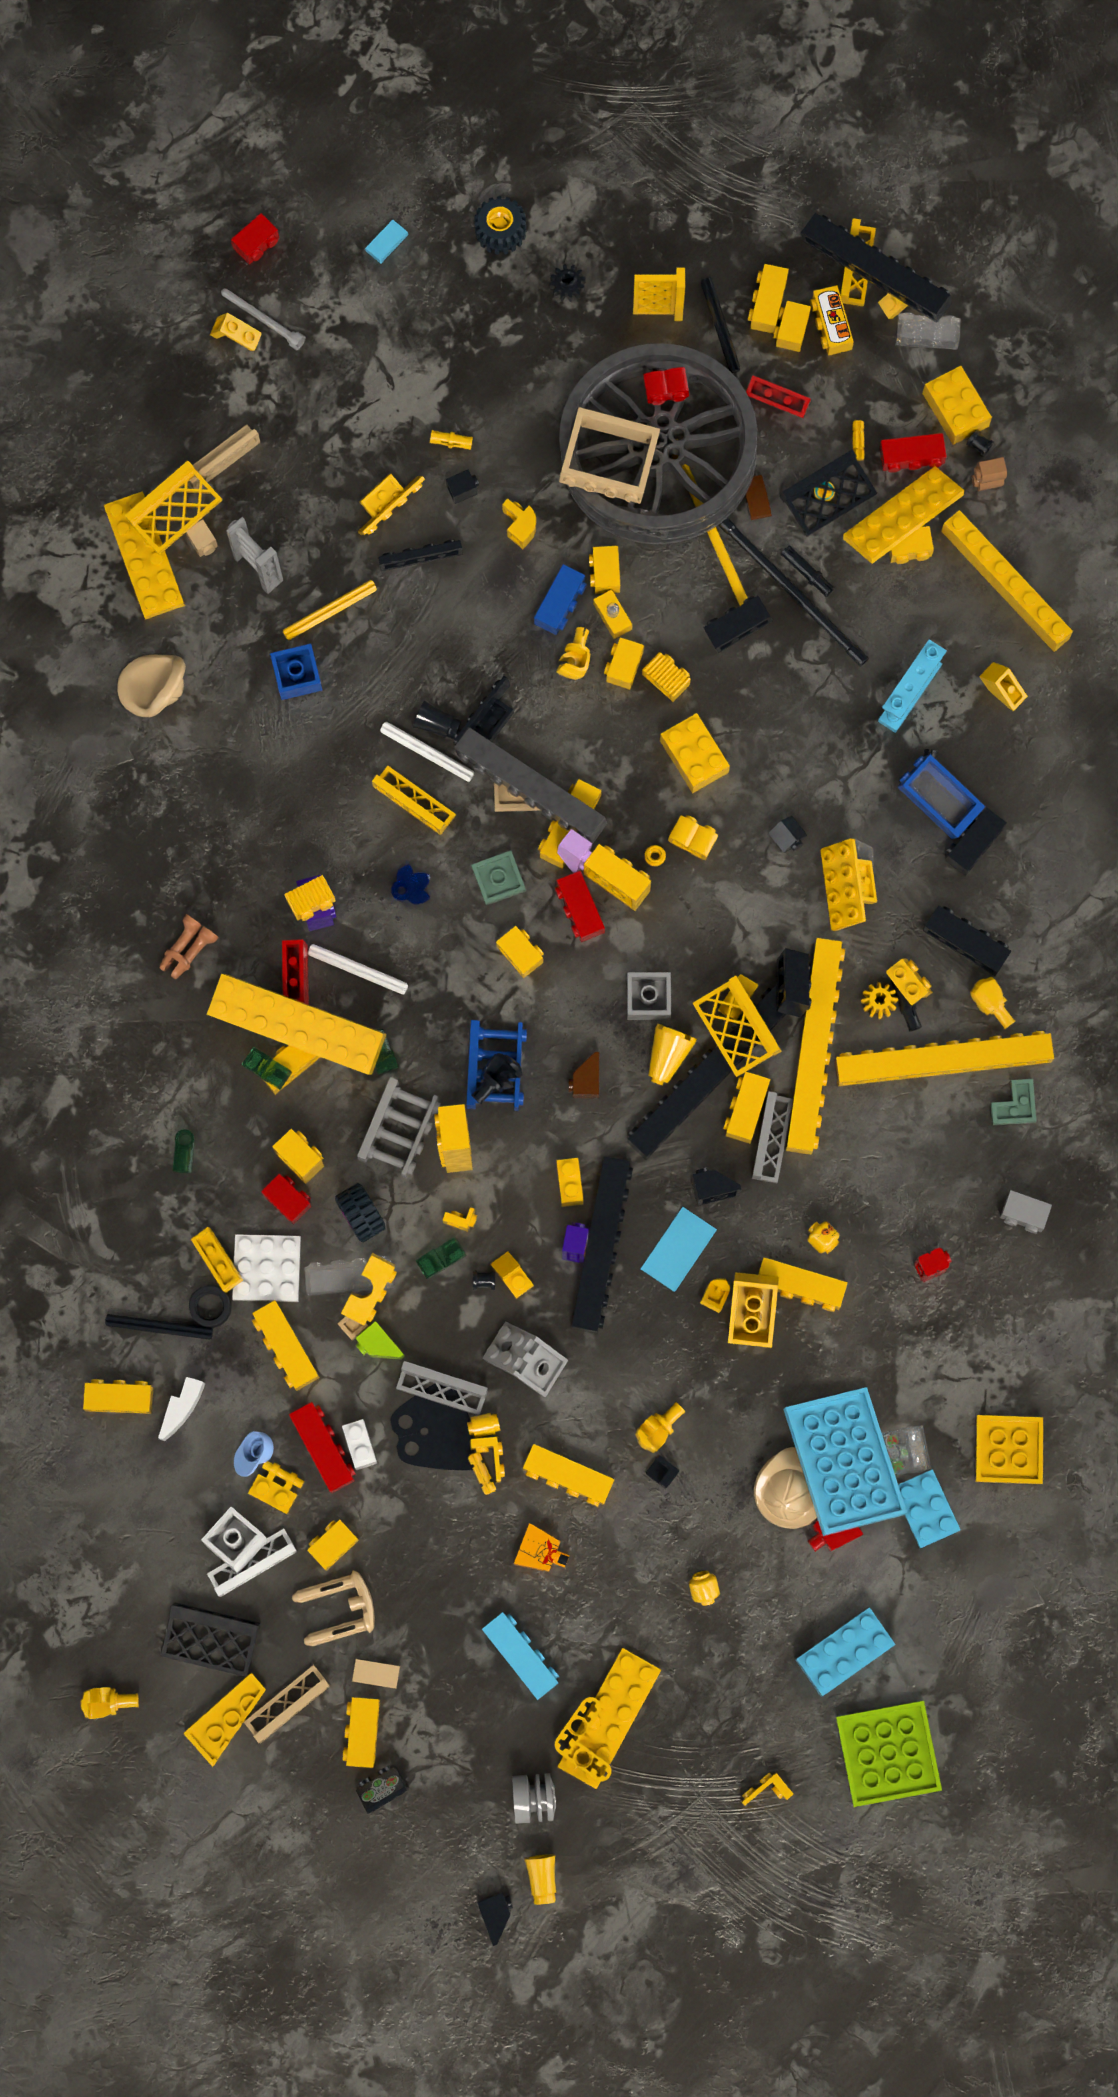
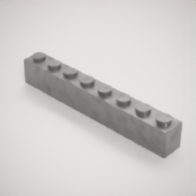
M468 728L454 748L459 760L465 764L471 763L474 765L473 768L482 775L488 774L498 786L503 784L508 788L507 791L515 797L521 796L525 799L524 802L531 808L536 806L542 810L541 813L546 818L557 820L558 825L564 830L572 829L593 844L606 827L607 821L603 815L471 728Z

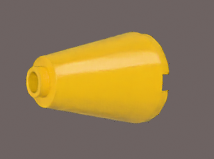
M657 1023L648 1073L652 1077L651 1081L662 1086L664 1082L669 1083L695 1045L697 1039Z

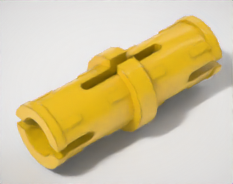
M432 430L430 443L445 445L448 448L457 447L471 450L473 437L458 435L455 432L444 433Z

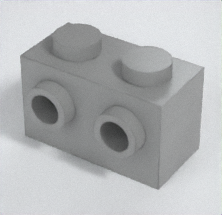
M1010 1190L1000 1218L1004 1219V1223L1016 1226L1019 1224L1024 1226L1026 1231L1037 1234V1232L1044 1230L1052 1205Z

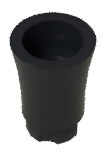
M424 700L413 728L425 730L444 738L447 736L454 740V736L459 730L462 721L455 719L454 716L441 711Z

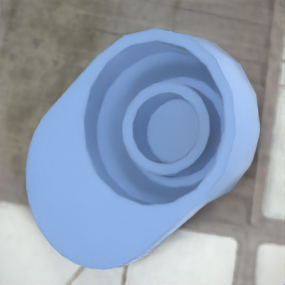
M253 1431L245 1437L234 1457V1468L238 1475L243 1477L251 1475L259 1464L265 1463L271 1458L274 1446L272 1439L266 1433Z

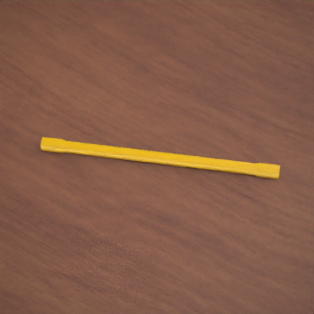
M675 454L672 455L673 459H677L679 457ZM684 464L682 469L690 480L697 485L690 467ZM690 493L695 507L704 504ZM715 527L708 531L707 534L736 599L741 606L748 597Z

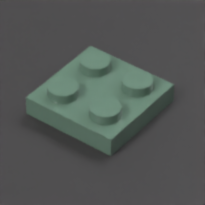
M512 851L471 865L485 905L526 891Z

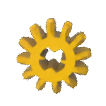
M878 982L876 988L870 984L868 987L869 991L864 990L863 995L866 998L861 999V1003L867 1004L863 1009L864 1012L871 1010L870 1017L878 1013V1019H882L883 1013L889 1017L891 1015L889 1010H896L894 1004L898 1002V998L892 997L896 993L895 990L888 992L889 984L881 988V982ZM877 997L884 999L882 1005H880V1002L878 1004L875 1002Z

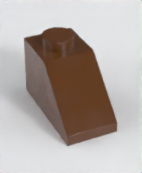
M594 1052L573 1073V1079H569V1092H573V1098H599V1052Z

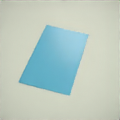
M682 1207L641 1267V1270L675 1292L717 1229Z

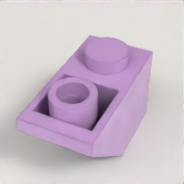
M571 829L559 844L557 853L569 869L575 873L580 869L584 870V863L592 854L590 851L592 843Z

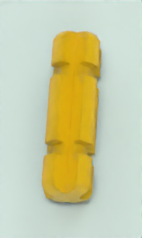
M855 420L852 424L854 431L853 451L857 456V461H863L864 421Z
M471 1454L468 1456V1460L471 1465H474L473 1471L479 1484L482 1483L483 1485L481 1488L484 1494L488 1495L494 1492L496 1487L490 1481L492 1478L485 1463L481 1462L483 1460L481 1454Z

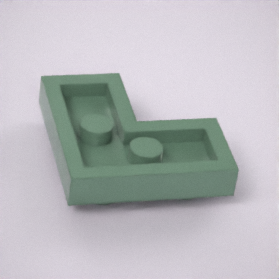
M1033 1079L1011 1080L1012 1101L991 1103L992 1125L1036 1123Z

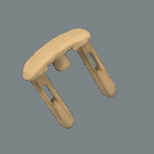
M352 1570L351 1575L297 1590L292 1595L294 1602L303 1603L355 1587L358 1596L348 1598L351 1611L363 1610V1618L309 1633L304 1638L305 1645L316 1646L363 1631L372 1632L375 1626L373 1601L370 1591L359 1572ZM343 1582V1586L322 1592L324 1587ZM355 1625L353 1630L336 1635L333 1634L336 1630Z

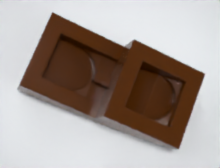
M762 475L753 476L745 495L751 520L771 517L772 514Z

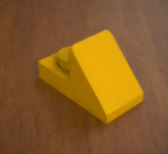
M508 1251L490 1264L516 1299L534 1287L533 1283L521 1269L520 1264Z

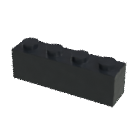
M938 905L923 930L926 934L995 977L1011 953L1007 944L999 940L996 942L990 938L991 935L982 929L977 930L969 920L958 918L950 908L945 906L942 908Z

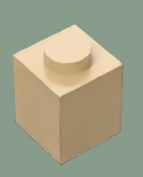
M204 520L197 522L186 532L189 541L200 557L210 555L218 547L216 539Z

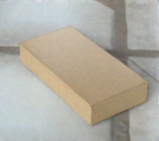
M356 1659L352 1682L397 1689L400 1666Z

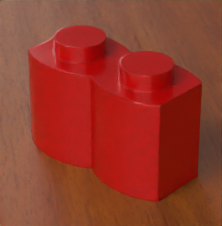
M685 367L643 374L647 402L649 404L661 405L667 400L680 402L689 397Z

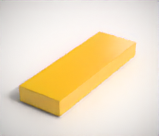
M210 1227L205 1228L191 1239L223 1292L227 1293L243 1281Z

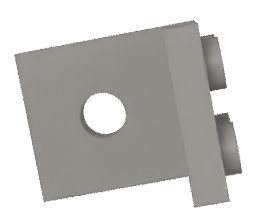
M506 1321L482 1358L486 1362L514 1375L543 1397L547 1396L568 1362L565 1357L537 1336ZM543 1363L542 1371L538 1372L539 1366Z

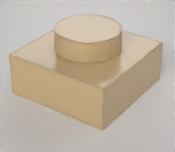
M347 1316L338 1323L339 1327L352 1341L369 1327L367 1323L362 1325Z

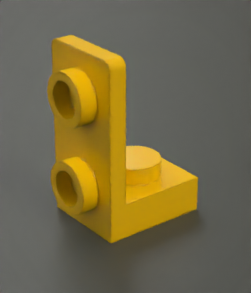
M225 313L217 317L210 335L216 339L227 336L250 351H254L261 337V332L231 314Z
M497 1437L471 1439L470 1448L471 1450L476 1449V1453L489 1452V1448H493L495 1481L500 1483L501 1477H505L504 1464L499 1463V1455H503L502 1442H498Z
M769 1772L760 1780L761 1785L754 1790L751 1787L742 1795L744 1800L741 1803L745 1806L771 1783L774 1785L771 1789L779 1799L784 1797L785 1800H788L794 1794L777 1773L771 1775Z

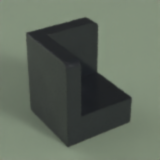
M658 1455L646 1471V1475L666 1490L680 1470Z

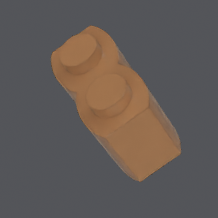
M1004 457L977 462V467H974V475L971 476L973 487H977L978 491L1004 486V479L1007 477Z

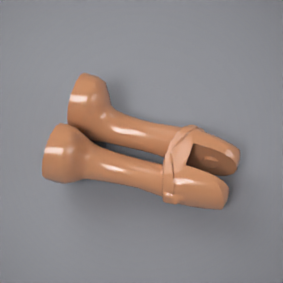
M187 914L182 920L185 926L183 933L170 950H166L159 967L162 971H166L174 960L178 961V965L171 974V977L174 979L179 978L186 970H189L191 962L203 947L214 943L219 938ZM200 930L199 935L192 944V946L188 949L184 956L181 955V952L186 947V945Z

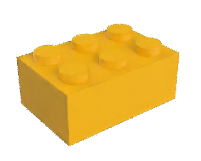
M962 366L924 385L922 394L953 445L972 436L976 430L981 431L989 427L992 416Z
M697 713L660 734L661 744L692 794L729 773L730 765Z
M599 844L584 863V875L636 911L650 892L651 880H649V875L642 870L638 872L632 868V863L627 859L618 858L610 847L606 845L603 847Z
M735 1272L728 1343L772 1348L779 1277Z

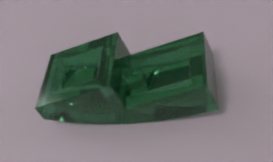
M254 1047L241 1064L247 1070L281 1090L292 1074L290 1069L274 1061L270 1056Z
M453 1237L443 1245L432 1249L417 1259L416 1262L426 1279H429L467 1255L456 1237Z

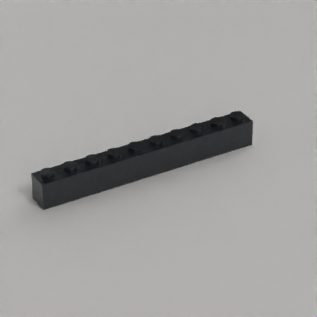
M777 986L772 990L768 988L761 995L762 1000L757 1005L754 1003L770 1031L787 1015L777 1012ZM734 1023L731 1027L733 1030L730 1035L738 1036L740 1024ZM743 1025L741 1037L752 1040L754 1035L753 1028ZM725 1036L723 1047L734 1051L737 1039ZM756 1036L755 1041L761 1042L758 1036ZM740 1040L737 1052L748 1055L751 1043ZM718 1046L713 1051L709 1049L702 1056L704 1061L699 1066L696 1064L692 1066L687 1072L689 1076L684 1081L679 1080L673 1086L674 1092L669 1097L665 1095L657 1103L659 1107L654 1112L649 1111L642 1119L644 1123L639 1128L635 1126L628 1133L627 1143L645 1160L667 1140L732 1072ZM728 1053L729 1057L732 1059L733 1054ZM736 1055L734 1060L735 1067H737L745 1057Z

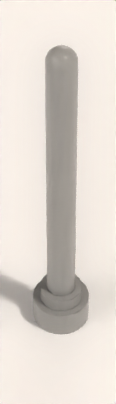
M222 289V296L285 337L289 346L293 349L299 350L304 344L306 337L303 334L289 331L228 289Z

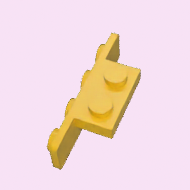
M388 474L359 501L372 517L358 530L359 534L370 535L377 529V523L388 519L393 514L391 511L396 506H402L408 500L406 497L411 492L415 493L423 486L421 483L425 478L417 476L403 489L392 474Z

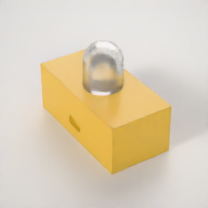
M612 590L593 599V605L613 639L632 630V623Z

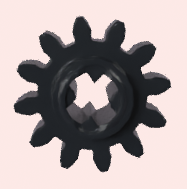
M566 264L563 265L562 271L559 268H555L556 275H550V280L552 281L550 289H554L553 296L555 297L560 294L561 301L568 297L570 302H572V296L574 295L576 298H580L579 291H585L583 284L586 283V278L581 277L582 270L575 272V265L567 269Z

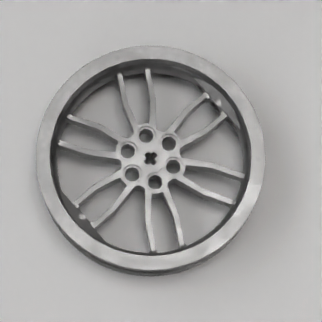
M663 343L645 344L630 347L610 355L592 367L580 379L566 402L561 418L559 441L562 467L579 407L584 409L591 408L595 412L618 417L596 401L605 391L612 394L628 409L635 419L634 422L660 429L652 461H658L659 463L651 465L648 476L656 477V494L653 509H650V512L645 509L634 508L635 502L632 501L628 502V507L611 504L597 492H588L583 488L575 486L569 487L567 484L575 502L593 522L606 531L630 541L645 544H671L686 541L710 531L738 507L746 495L755 471L757 424L753 406L746 391L725 366L712 357L688 347ZM685 367L688 384L690 381L707 386L718 394L728 406L709 410L682 423H677L676 420L685 400L675 402L670 412L661 411V405H655V414L652 417H646L632 399L615 385L645 373ZM730 415L734 416L737 424L736 428L712 434L689 435V433L707 423ZM660 423L668 424L666 427L659 426ZM679 435L682 436L683 439L675 440L674 437ZM577 437L569 466L570 469L583 472L580 460L604 454L628 453L612 464L587 473L606 478L639 464L641 467L633 483L634 486L639 487L649 444L622 439L603 442L577 450ZM737 437L740 438L737 464L729 480L720 475L707 462L686 450L713 446ZM638 447L644 449L641 452L634 451V449ZM673 454L679 456L677 459L669 458ZM686 464L704 473L723 489L713 498H710L690 480L682 469L683 465ZM667 470L672 471L687 491L704 504L678 514H659L658 510L662 498V473Z

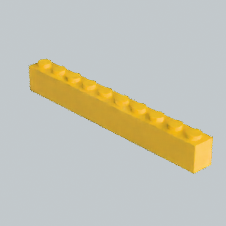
M817 938L815 942L810 976L811 988L809 991V998L812 999L810 1009L805 1012L786 1151L812 1155L813 1149L818 1148L819 1137L815 1136L816 1128L821 1127L822 1115H818L819 1107L824 1106L825 1094H821L822 1086H826L828 1073H824L825 1065H829L831 1052H827L828 1044H832L834 1032L830 1031L831 1023L835 1024L837 1011L833 1010L834 1002L838 1003L840 990H836V983L841 982L842 969H839V962L844 961L845 948H841L842 941Z
M1036 1031L1031 1036H1023V1033L1010 1035V1038L1002 1039V1036H992L986 1041H981L980 1038L969 1039L968 1043H959L958 1040L946 1042V1045L938 1046V1043L925 1044L923 1048L909 1045L903 1047L904 1050L895 1051V1048L882 1049V1052L874 1053L873 1050H865L860 1055H852L851 1052H846L836 1057L835 1067L838 1086L1052 1063L1054 1053L1051 1033L1045 1034L1044 1031Z

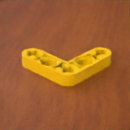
M588 1697L582 1701L557 1737L555 1748L558 1753L595 1780L606 1781L611 1775L610 1765L579 1743L601 1710L600 1702L594 1697ZM594 1701L597 1711L595 1713L591 1711L587 1717L591 1718L588 1723L584 1717L577 1714L579 1711L584 1714L587 1709L584 1706L585 1703ZM580 1719L583 1721L584 1729L582 1732L576 1733L572 1730L571 1724L574 1720ZM568 1729L572 1735L578 1736V1739L574 1741L572 1738L569 1742L571 1748L562 1751L559 1749L561 1745L558 1742L560 1739L566 1740L568 1735L564 1734V1732ZM581 1751L587 1752L590 1756L589 1762L585 1765L579 1764L576 1759L577 1754ZM594 1757L598 1759L595 1763L597 1766L602 1767L605 1765L607 1767L605 1771L608 1774L606 1776L602 1775L599 1778L596 1776L597 1770L592 1768L590 1772L586 1769L591 1765Z

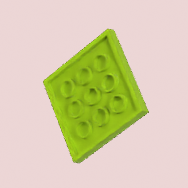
M924 1701L836 1717L853 1807L942 1791Z

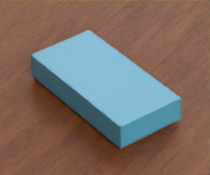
M392 220L365 250L381 264L408 236V232Z

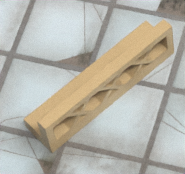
M245 425L193 465L195 470L208 483L260 443L258 432L255 429L251 430L248 425ZM194 476L188 481V484L192 489H199L200 481Z
M313 1665L244 1721V1723L252 1732L257 1742L262 1743L328 1689L330 1685ZM314 1672L320 1682L313 1688L305 1687L306 1677ZM303 1680L302 1686H296ZM292 1688L302 1689L301 1697L296 1702L287 1701L288 1692ZM285 1695V1701L279 1700ZM275 1702L284 1703V1709L280 1715L270 1716L271 1706ZM265 1710H267V1715H261ZM257 1717L267 1718L266 1726L257 1732L251 1722Z

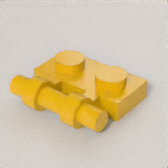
M267 1461L263 1464L262 1468L269 1472L268 1476L264 1477L258 1474L248 1494L288 1514L298 1496L290 1491L294 1485L301 1489L305 1481L298 1478V1474L294 1472L289 1473L280 1468L281 1465L277 1463L272 1464ZM276 1476L286 1481L284 1487L273 1482Z

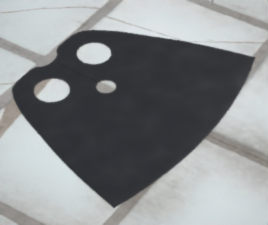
M436 1384L424 1389L430 1395L439 1391ZM454 1389L444 1392L448 1401L453 1402L460 1398ZM415 1395L392 1414L390 1419L393 1432L398 1435L399 1441L396 1448L401 1461L427 1468L473 1470L474 1465H471L468 1460V1456L474 1453V1450L470 1448V1440L473 1439V1435L469 1434L467 1422H470L468 1412ZM403 1415H408L413 1420L412 1426L408 1429H403L399 1426V1419ZM422 1428L428 1429L427 1435L420 1433ZM409 1442H415L419 1447L418 1453L414 1456H410L405 1452V1446Z

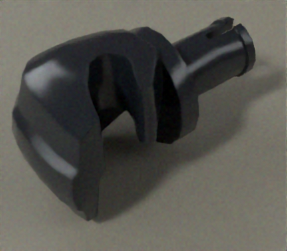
M494 1054L483 1070L482 1077L484 1082L471 1096L478 1103L482 1104L493 1091L501 1093L504 1089L513 1088L514 1086L508 1079L521 1078L523 1075L521 1066L508 1055Z

